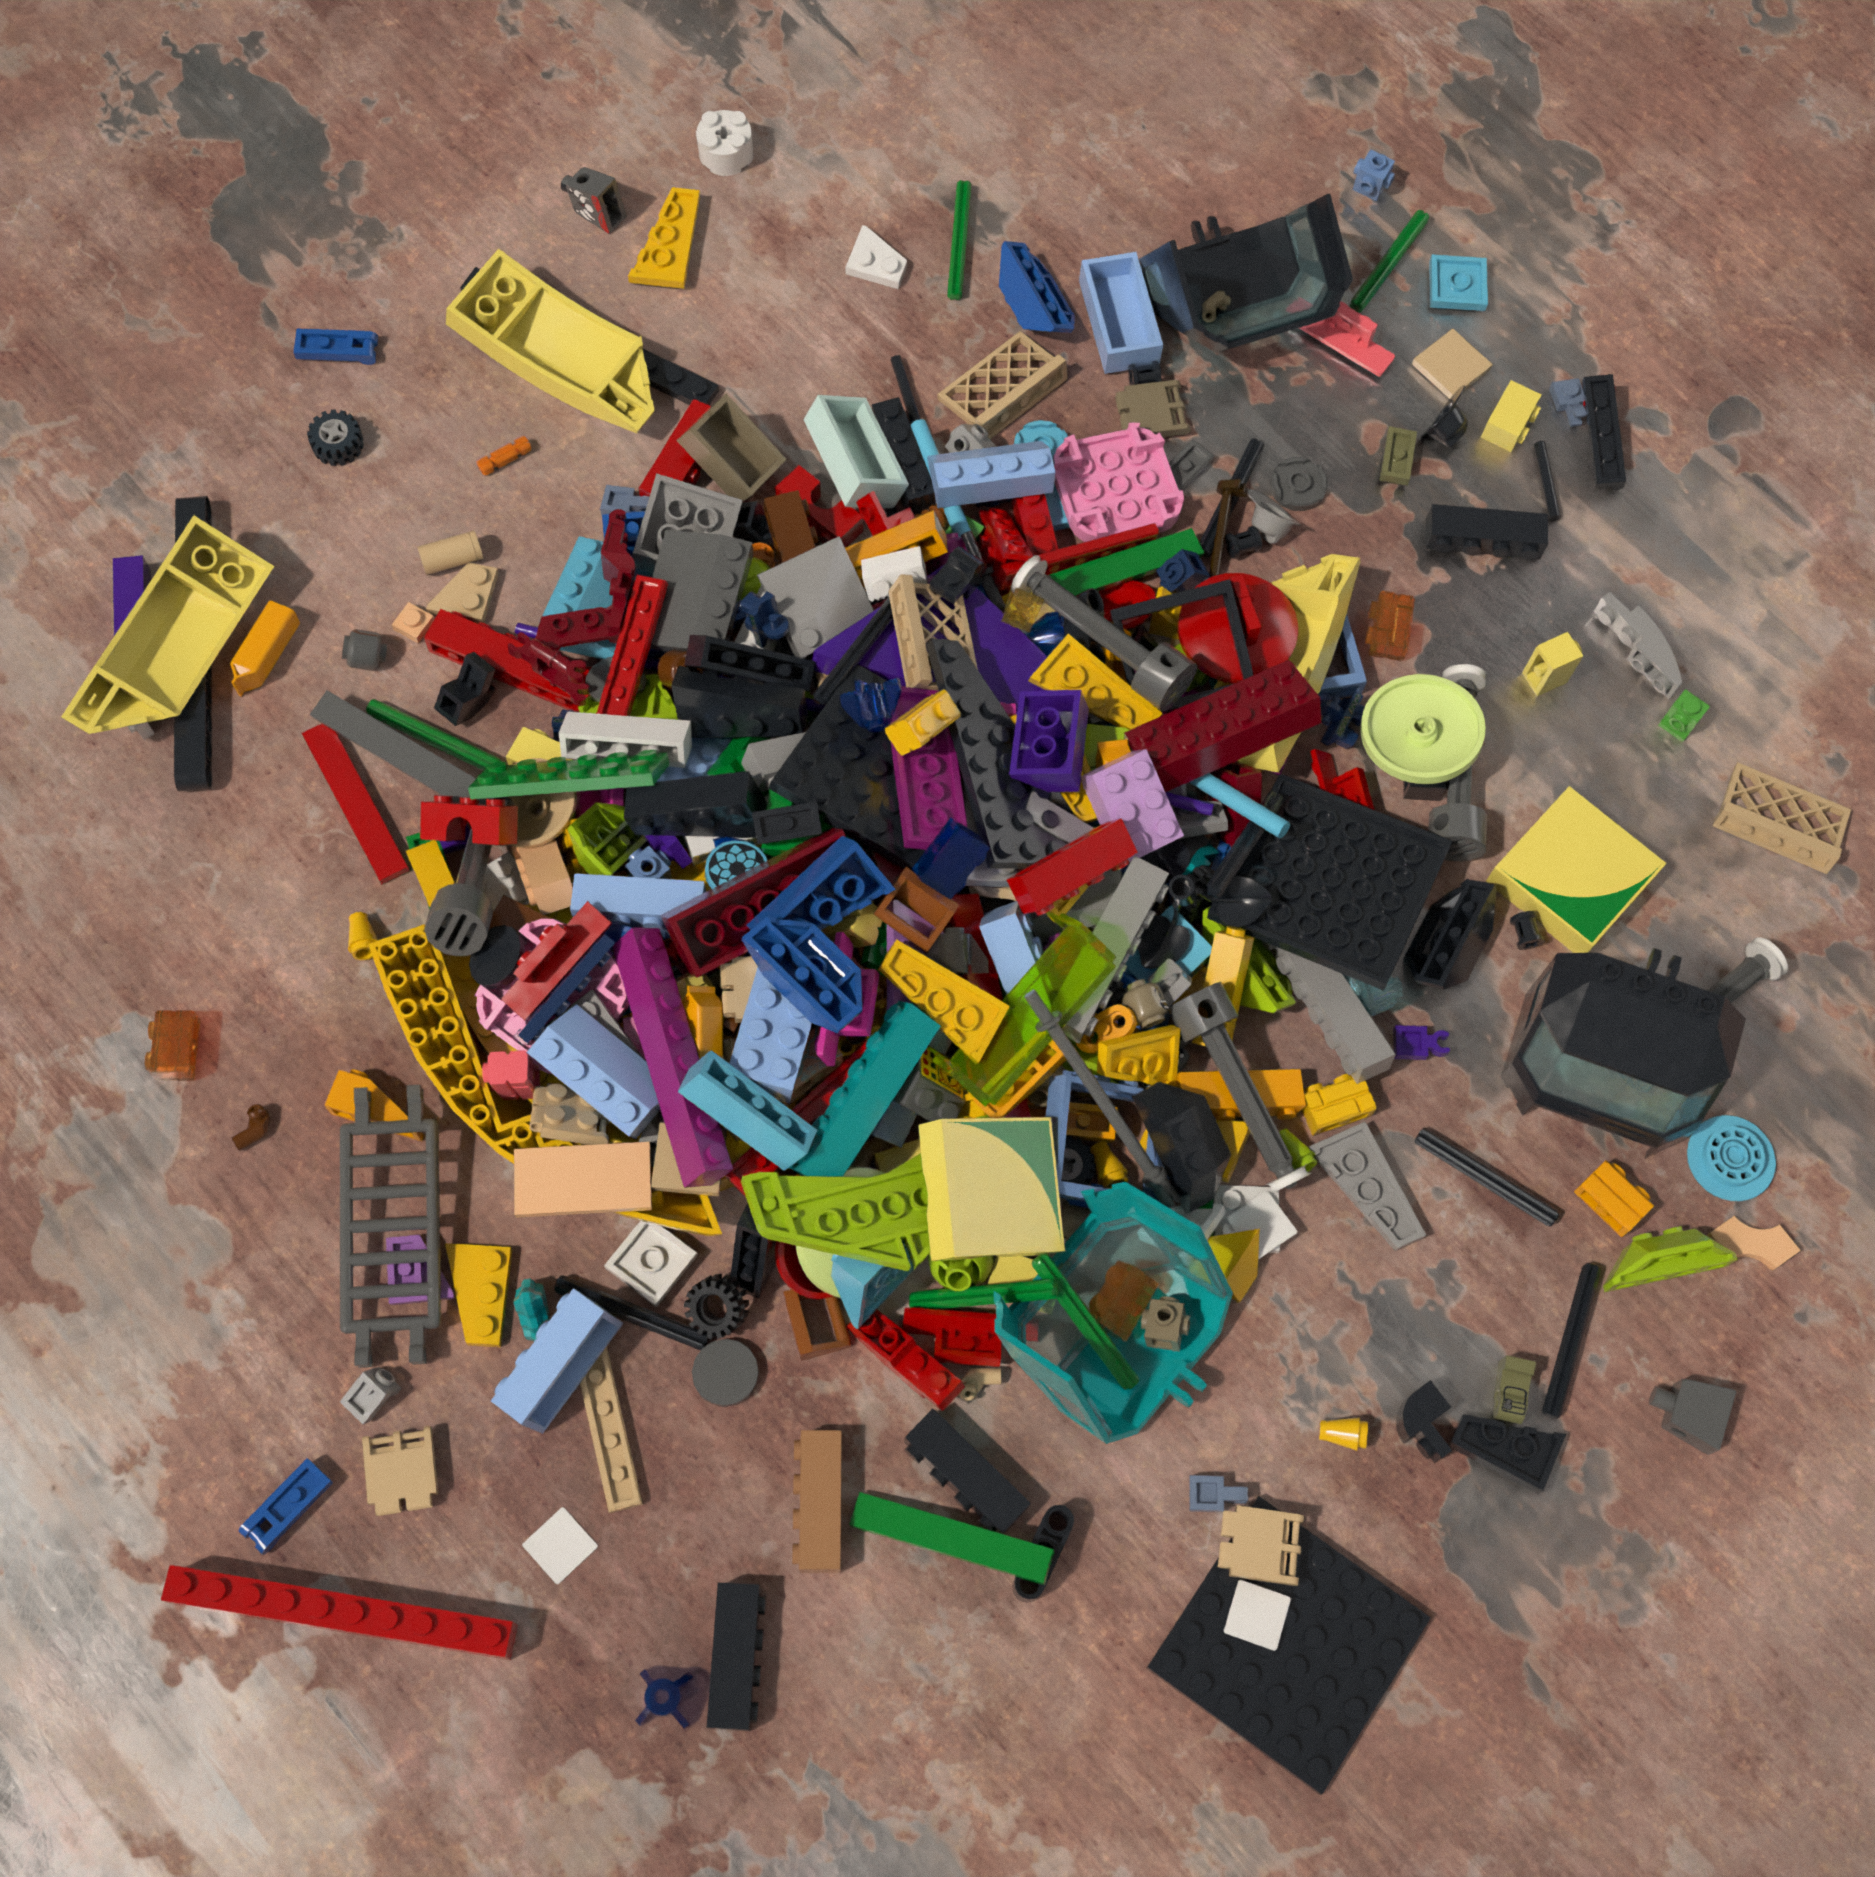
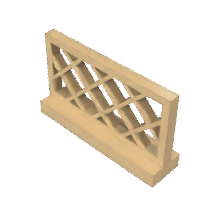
M1019 331L938 393V400L967 424L982 426L988 432L987 437L991 439L1067 380L1066 359L1059 354L1053 357ZM1021 343L1028 348V353H1012V349ZM1043 360L1046 362L1041 368H1031V361ZM996 361H1007V368L991 369V365ZM1011 361H1027V368H1011ZM1007 376L1006 384H990L991 377ZM1010 376H1027V379L1020 384H1010ZM975 377H987L986 384L970 385V381ZM986 392V400H969L970 393ZM990 392H1006V395L999 400H989ZM954 393H966L965 400L953 401L950 396ZM969 408H985V411L975 418L969 413Z
M901 574L888 590L906 687L938 690L937 683L932 682V665L926 649L927 642L932 638L937 639L934 635L938 631L948 640L959 641L977 668L963 594L955 602V609L952 610L940 599V595L929 589L930 584L913 582L912 575ZM916 593L922 594L930 603L925 607L917 600ZM933 605L946 616L943 621H940L929 611ZM922 616L935 627L931 633L921 624ZM948 620H951L959 628V636L945 625Z
M1737 762L1731 774L1720 810L1715 816L1712 826L1827 874L1840 858L1842 852L1840 845L1851 809ZM1739 775L1751 779L1754 786L1744 788L1739 780ZM1773 788L1778 790L1783 798L1773 800L1767 789ZM1759 792L1765 803L1755 806L1749 794ZM1741 797L1747 808L1731 803V799ZM1802 800L1807 802L1811 810L1801 812L1795 801ZM1787 803L1793 815L1783 817L1777 806ZM1769 809L1775 820L1762 816L1759 811ZM1831 812L1840 816L1839 822L1830 824L1824 813ZM1815 815L1822 827L1812 829L1806 818ZM1798 821L1804 832L1791 828L1788 823ZM1826 833L1832 841V845L1819 840L1817 835Z

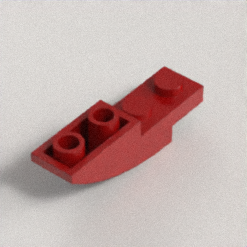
M876 1310L859 1329L855 1328L851 1322L846 1326L896 1376L923 1399L927 1398L941 1411L965 1388V1385L958 1377L919 1347L910 1335L879 1310Z

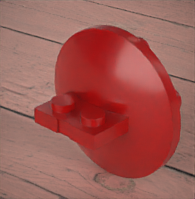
M1225 573L1206 579L1195 587L1230 579L1254 675L1291 658L1298 639L1297 616L1289 599L1272 583L1250 574ZM1222 596L1182 606L1178 618V637L1186 656L1198 665L1197 668L1216 680L1232 684L1242 681Z

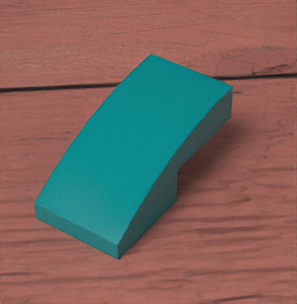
M1212 845L1201 847L1191 857L1189 866L1182 875L1192 874L1193 869L1199 868L1200 865H1208L1210 867L1211 862L1219 852Z

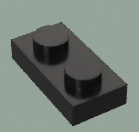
M817 801L752 812L758 845L823 834Z

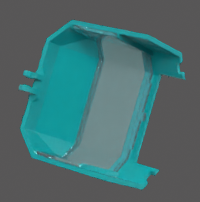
M1127 1182L1112 1184V1189L1095 1192L1094 1188L1080 1191L1092 1213L1064 1244L1065 1251L1057 1252L1052 1257V1260L1138 1375L1139 1382L1134 1388L1124 1390L1056 1298L1013 1302L1008 1308L1001 1295L993 1290L994 1304L996 1305L995 1333L1010 1356L1061 1413L1105 1444L1138 1434L1169 1395H1172L1178 1402L1188 1408L1194 1403L1191 1395L1179 1388L1178 1385L1184 1379L1194 1389L1201 1392L1207 1387L1203 1379L1190 1370L1220 1336L1233 1295L1201 1227ZM1038 1274L1032 1281L1042 1280V1278ZM1166 1296L1179 1300V1303H1184L1186 1315H1190V1328L1188 1335H1182L1180 1352L1147 1347L1144 1338L1145 1329H1141L1143 1310L1149 1309L1151 1299L1159 1300L1160 1297Z

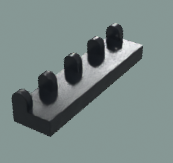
M1613 374L1584 377L1582 384L1595 488L1612 487V490H1620L1625 486L1626 474Z

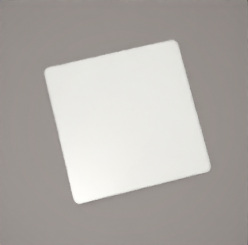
M1265 1191L1227 1217V1221L1235 1232L1260 1228L1258 1259L1297 1233L1296 1228L1268 1191Z
M563 1507L522 1544L525 1550L556 1584L565 1579L598 1547L593 1539Z
M1239 1580L1224 1633L1273 1651L1277 1650L1291 1598Z

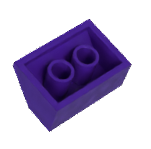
M1082 690L1020 691L1009 772L1011 778L1047 792H1080L1089 707Z

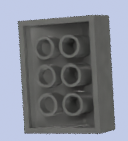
M665 531L652 578L666 580L668 587L650 649L662 652L671 650L687 651L690 635H707L730 640L754 555L752 542L721 534Z

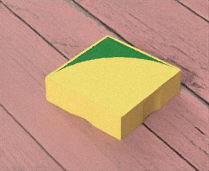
M1569 786L1496 865L1486 882L1495 884L1496 890L1520 910L1525 912L1536 911L1537 920L1544 926L1547 932L1573 953H1589L1621 914L1666 865V862Z
M1051 1117L939 1119L919 1125L922 1168L928 1192L927 1222L931 1261L974 1259L991 1255L1001 1257L1034 1256L1043 1253L1050 1254L1065 1251Z

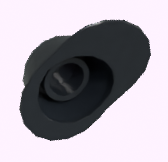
M1462 385L1451 396L1433 424L1420 437L1427 434L1437 442L1451 447L1465 434L1468 426L1467 415L1458 403L1466 387L1465 385Z

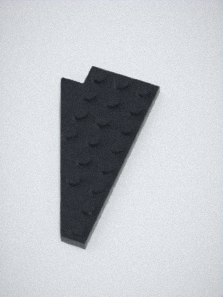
M932 638L926 644L938 690L944 689L948 692L961 717L949 725V730L987 867L996 869H1025L1067 844L1033 823L1032 814L1026 810L1030 794L1034 791L1040 798L1049 800L1073 816L1075 814L1060 792H1047L1010 777L1009 772L1015 733L1014 723L959 641ZM1051 810L1043 812L1041 819L1047 828L1053 829L1058 826L1059 818L1056 813Z

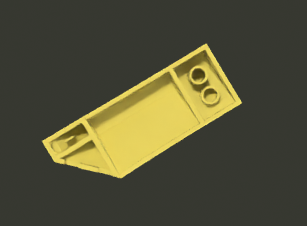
M500 249L492 255L447 307V326L516 375L562 402L586 414L634 433H638L653 415L654 405L653 400H651L650 382L642 349V337H638L606 321L570 300Z
M194 515L61 718L86 733L93 734L179 716L274 566Z
M1330 554L1321 558L1320 564L1309 568L1302 565L1282 573L1283 578L1270 582L1289 599L1298 620V639L1289 660L1317 694H1319L1343 629L1360 565V558ZM1218 680L1214 689L1230 685L1232 683H1226ZM1300 733L1237 761L1252 768L1279 773Z

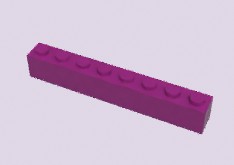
M631 928L612 948L684 1188L712 1186L733 1170L719 1122L678 1092L689 1068L700 1059L659 928Z

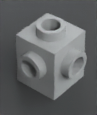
M961 424L951 432L950 440L945 445L950 453L997 446L987 437L988 432L978 424Z

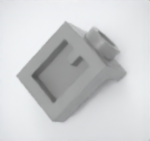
M1167 958L1148 979L1149 983H1157L1169 1007L1192 984V978L1171 958Z
M376 1367L362 1372L340 1403L362 1424H366L372 1420L389 1397L399 1393L401 1387L395 1382L394 1376L389 1371Z

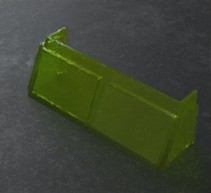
M1050 911L1047 913L1064 931L1002 1000V1002L1010 1007L980 1062L975 1064L961 1049L948 1060L933 1048H928L935 1055L932 1062L985 1107L989 1102L995 1105L1052 1040L1047 1030L1038 1032L1035 1029L1040 1020L1024 996L1028 992L1036 990L1051 1013L1055 1011L1061 1012L1062 1018L1058 1024L1063 1028L1116 968L1113 961L1117 957L1083 923L1063 913L1060 916Z

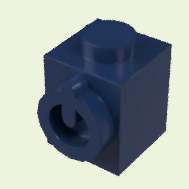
M1181 549L1172 558L1166 560L1156 570L1160 576L1161 586L1172 594L1194 589L1198 584L1210 577L1198 553Z

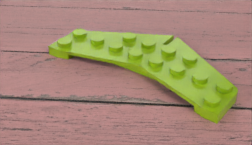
M984 1115V1116H980V1117H977V1118H990V1117H989L988 1115ZM921 1153L892 1171L873 1177L778 1176L777 1172H757L745 1175L741 1179L757 1231L766 1239L904 1271H909L911 1266L902 1243L903 1240L914 1270L930 1254L927 1222L928 1192L923 1174Z

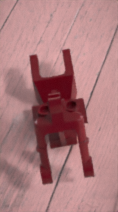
M615 509L609 514V523L601 549L603 577L610 582L609 595L613 596L612 605L607 608L597 607L542 616L535 639L530 641L529 636L519 632L517 634L518 641L524 644V646L515 647L511 643L508 644L510 655L515 658H522L530 663L532 670L548 680L550 685L553 687L557 686L570 694L572 703L577 706H585L587 704L584 695L589 694V685L583 683V674L579 673L586 671V664L582 660L571 661L558 650L561 647L609 640L612 643H617L635 583V562L628 553L627 544L625 543L628 542V534L625 533V522L622 521L626 519V512L622 509Z

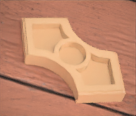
M1735 1216L1706 1235L1736 1253L1737 1257L1754 1258L1772 1271L1801 1251L1780 1224L1770 1229H1755L1743 1224Z

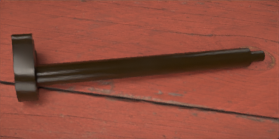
M1241 479L1220 480L1217 483L1216 491L1222 495L1209 578L1220 574L1232 497H1247L1249 488L1246 487L1245 483H1241Z

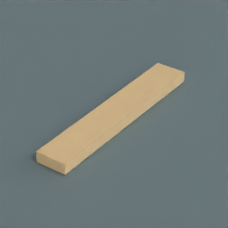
M606 1346L582 1379L580 1385L607 1507L611 1514L643 1505Z

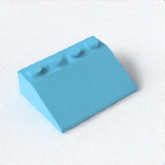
M578 537L542 616L597 607L607 608L612 605L613 596L609 595L610 582L603 577L601 560L603 541ZM635 568L634 580H636L637 574L647 577L653 576V573ZM602 640L561 647L559 650L606 659L614 655L617 643Z
M904 1240L902 1243L911 1266L909 1271L833 1255L831 1259L833 1262L831 1277L855 1328L859 1329L914 1270Z

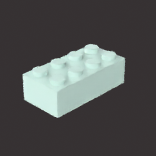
M817 395L803 420L845 507H858L856 501L874 491L882 508H894L909 483L867 399L861 397Z

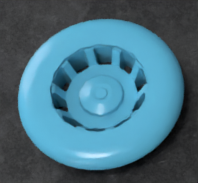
M1730 1115L1712 1117L1699 1125L1697 1130L1692 1133L1688 1143L1687 1159L1694 1178L1701 1187L1718 1198L1728 1201L1752 1199L1764 1192L1774 1177L1776 1159L1769 1139L1756 1125L1743 1118ZM1727 1174L1733 1175V1178L1727 1177ZM1741 1174H1745L1744 1179L1741 1178Z

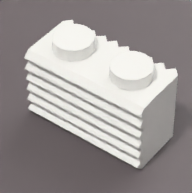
M920 546L861 560L864 585L868 599L872 602L874 599L879 600L880 597L883 599L886 596L889 597L888 590L901 574L912 575L913 582L928 584L926 566Z

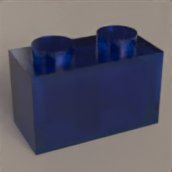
M950 817L912 869L921 882L951 900L957 892L964 888L967 878L975 867L983 863L990 848L981 836Z

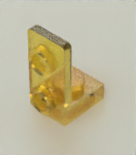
M1010 587L1001 621L1010 624L1012 627L1030 632L1042 608L1044 599L1033 595L1032 592L1028 593L1019 588H1015L1014 592H1012Z

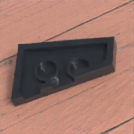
M1463 1414L1459 1418L1448 1445L1457 1452L1540 1495L1547 1484L1566 1434L1558 1432L1550 1434L1537 1431V1428L1527 1426L1520 1428L1505 1425L1502 1421Z

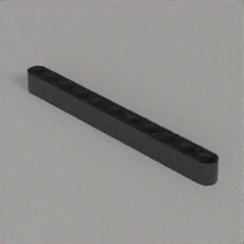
M208 496L176 498L175 543L194 515L212 526V512ZM212 664L180 715L174 717V780L179 792L205 790L212 787Z

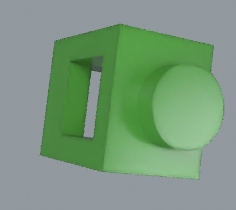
M1685 689L1658 726L1683 742L1710 706Z

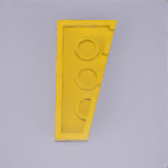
M671 188L658 214L659 219L655 227L651 228L648 234V241L644 249L641 248L634 269L631 268L628 274L629 283L685 288L700 201V190Z
M896 939L878 970L918 1009L941 1026L939 1029L975 1064H978L1010 1006Z

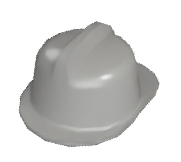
M1248 490L1249 497L1256 504L1252 525L1258 529L1261 538L1265 541L1275 544L1279 539L1286 537L1294 525H1301L1270 497L1256 490Z

